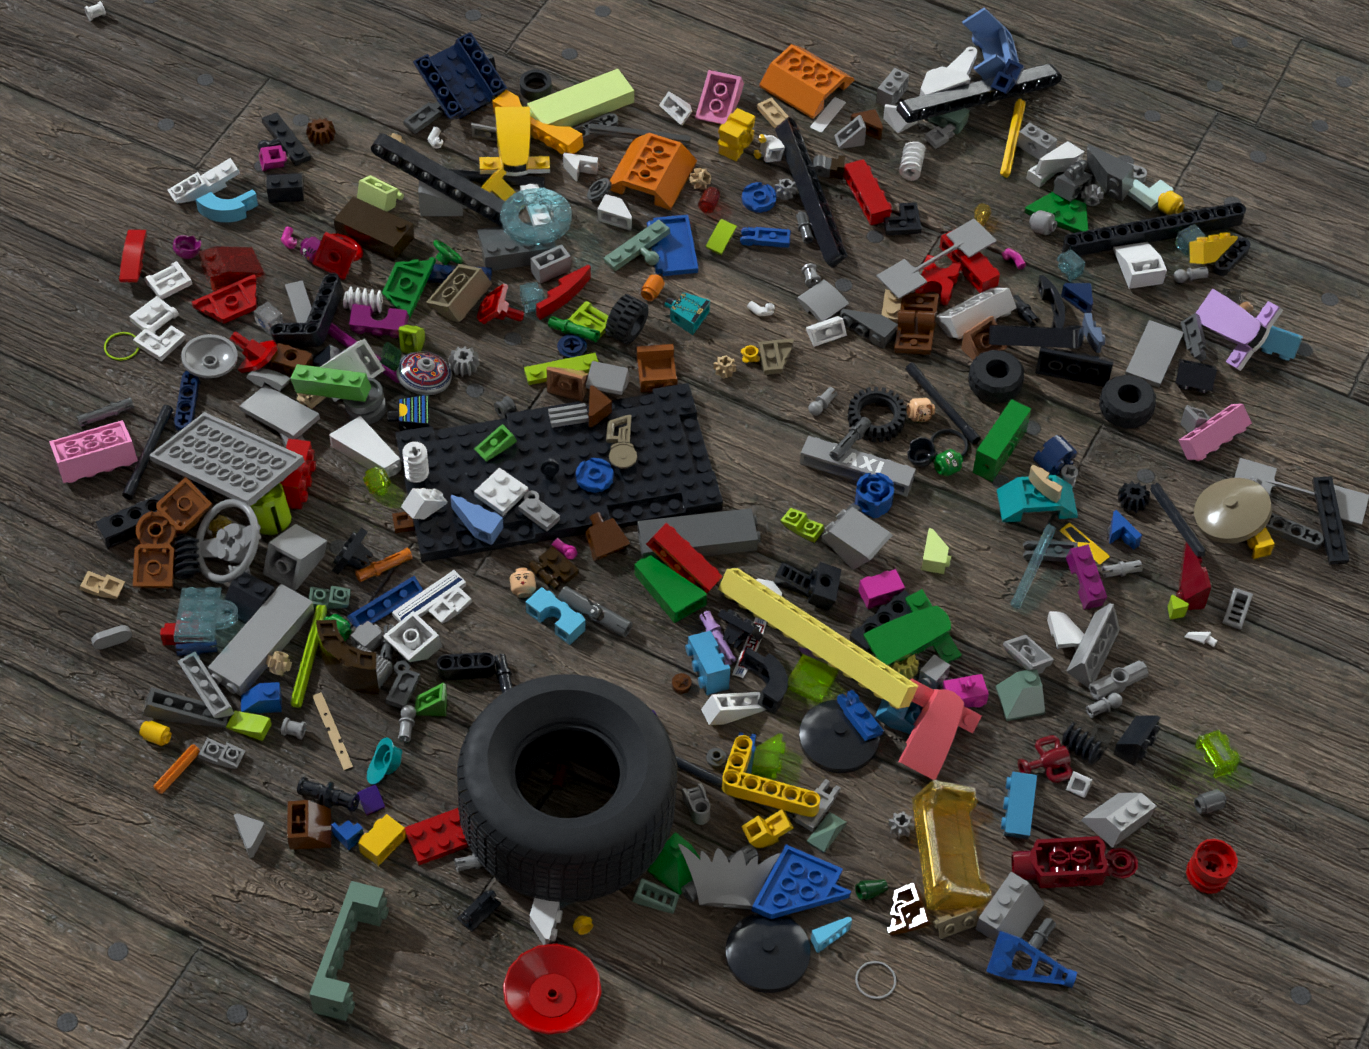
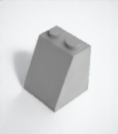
M419 180L420 216H463V209H466V206Z
M852 507L847 511L843 509L837 514L835 523L832 521L825 527L826 532L822 535V538L854 570L870 561L893 535Z
M297 524L293 525L269 542L263 574L294 591L297 590L324 557L327 540Z

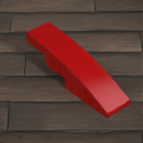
M128 230L123 249L119 282H138L143 267L142 258L145 252L146 230Z
M588 264L558 279L559 286L547 291V299L536 304V316L539 320L557 311L582 290L591 279V266Z

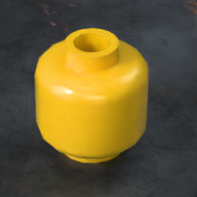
M1170 190L1158 197V208L1163 213L1172 215L1183 211L1185 206L1184 200L1177 193Z

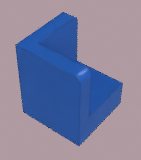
M346 821L340 827L335 822L331 825L333 835L348 850L355 846L364 834L363 828L359 823L353 825L350 821Z

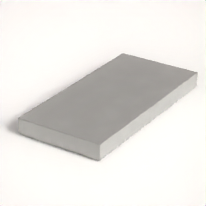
M1149 320L1125 375L1137 376L1140 379H1144L1148 384L1160 388L1184 332Z
M264 385L240 405L242 412L291 439H297L320 419L319 413L267 385Z

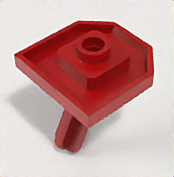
M505 283L488 293L480 304L477 319L481 323L486 324L493 318L504 320L505 317L517 321L523 320L524 312L508 307L509 303L505 301L508 285Z
M234 332L230 337V341L243 349L242 354L246 357L238 368L240 373L259 370L271 360L278 350L274 340L258 343L254 339L249 341L238 332Z

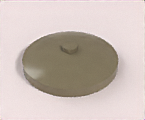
M1229 478L1210 485L1200 494L1194 507V517L1199 530L1209 539L1221 543H1237L1256 536L1266 527L1272 514L1271 500L1267 491L1257 482L1245 478Z

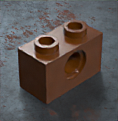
M280 343L277 344L278 350L269 361L271 370L289 377L292 376L297 364L313 366L312 353Z

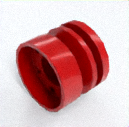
M1207 839L1201 842L1187 864L1186 875L1188 881L1200 892L1207 894L1220 892L1225 888L1237 868L1238 858L1236 852L1229 844L1222 840Z

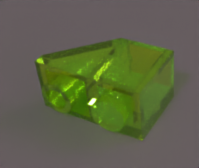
M778 733L756 747L752 775L776 779L777 771L781 772L783 759H779L780 754H784L786 742H782L783 734Z

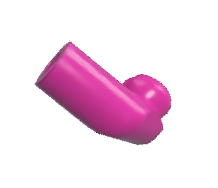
M285 227L281 237V242L288 249H293L297 245V240H293V237H291L293 233L291 227Z
M558 537L551 544L567 559L571 560L577 556L576 548L565 544Z

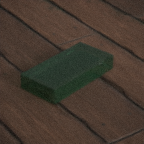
M386 342L383 346L379 362L395 372L399 367L402 351Z

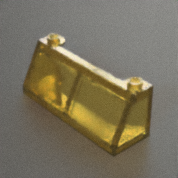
M932 780L912 798L927 909L981 908L992 899V890L989 884H981L971 819V811L978 803L975 788Z

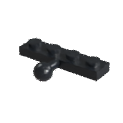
M277 112L262 117V124L274 140H261L257 145L259 152L264 147L281 145L282 150L286 152V155L295 166L311 160V155Z

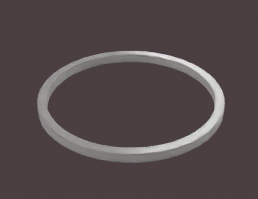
M870 961L858 969L855 983L858 990L864 996L871 999H883L889 996L895 989L896 976L887 964L879 961ZM870 964H880L888 968L894 978V985L890 992L878 997L870 996L863 992L857 980L858 974L863 967Z

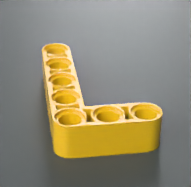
M746 735L738 736L735 739L722 778V790L725 794L806 817H814L818 814L820 807V796L818 793L746 773L752 755V740ZM767 792H773V793H775V794L770 795V794H767Z

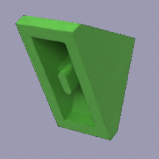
M441 683L416 696V715L446 716V684Z

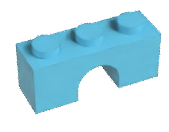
M541 587L526 601V613L541 623L548 617L559 619L555 623V635L567 644H572L585 631V618L580 613L570 609L567 603L558 600L551 591H546Z

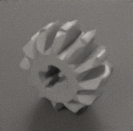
M466 346L462 349L457 347L456 351L452 350L448 358L449 368L454 371L455 375L461 374L462 377L464 374L470 376L471 372H476L480 364L477 352H474L473 348L467 349Z

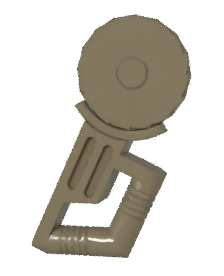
M625 415L607 422L606 442L615 443L610 447L609 461L612 465L621 469L631 467L637 460V452L634 449V445L630 443L631 415ZM627 423V426L619 428V435L614 436L615 426Z

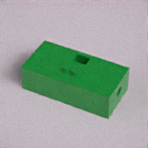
M1011 399L976 450L972 473L991 482L994 481L1027 432L1031 408Z

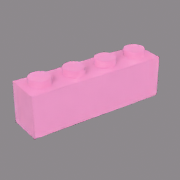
M1231 404L1178 441L1187 460L1200 461L1206 458V454L1218 450L1220 448L1219 445L1231 441L1234 435L1244 432L1246 427L1252 424L1243 404Z

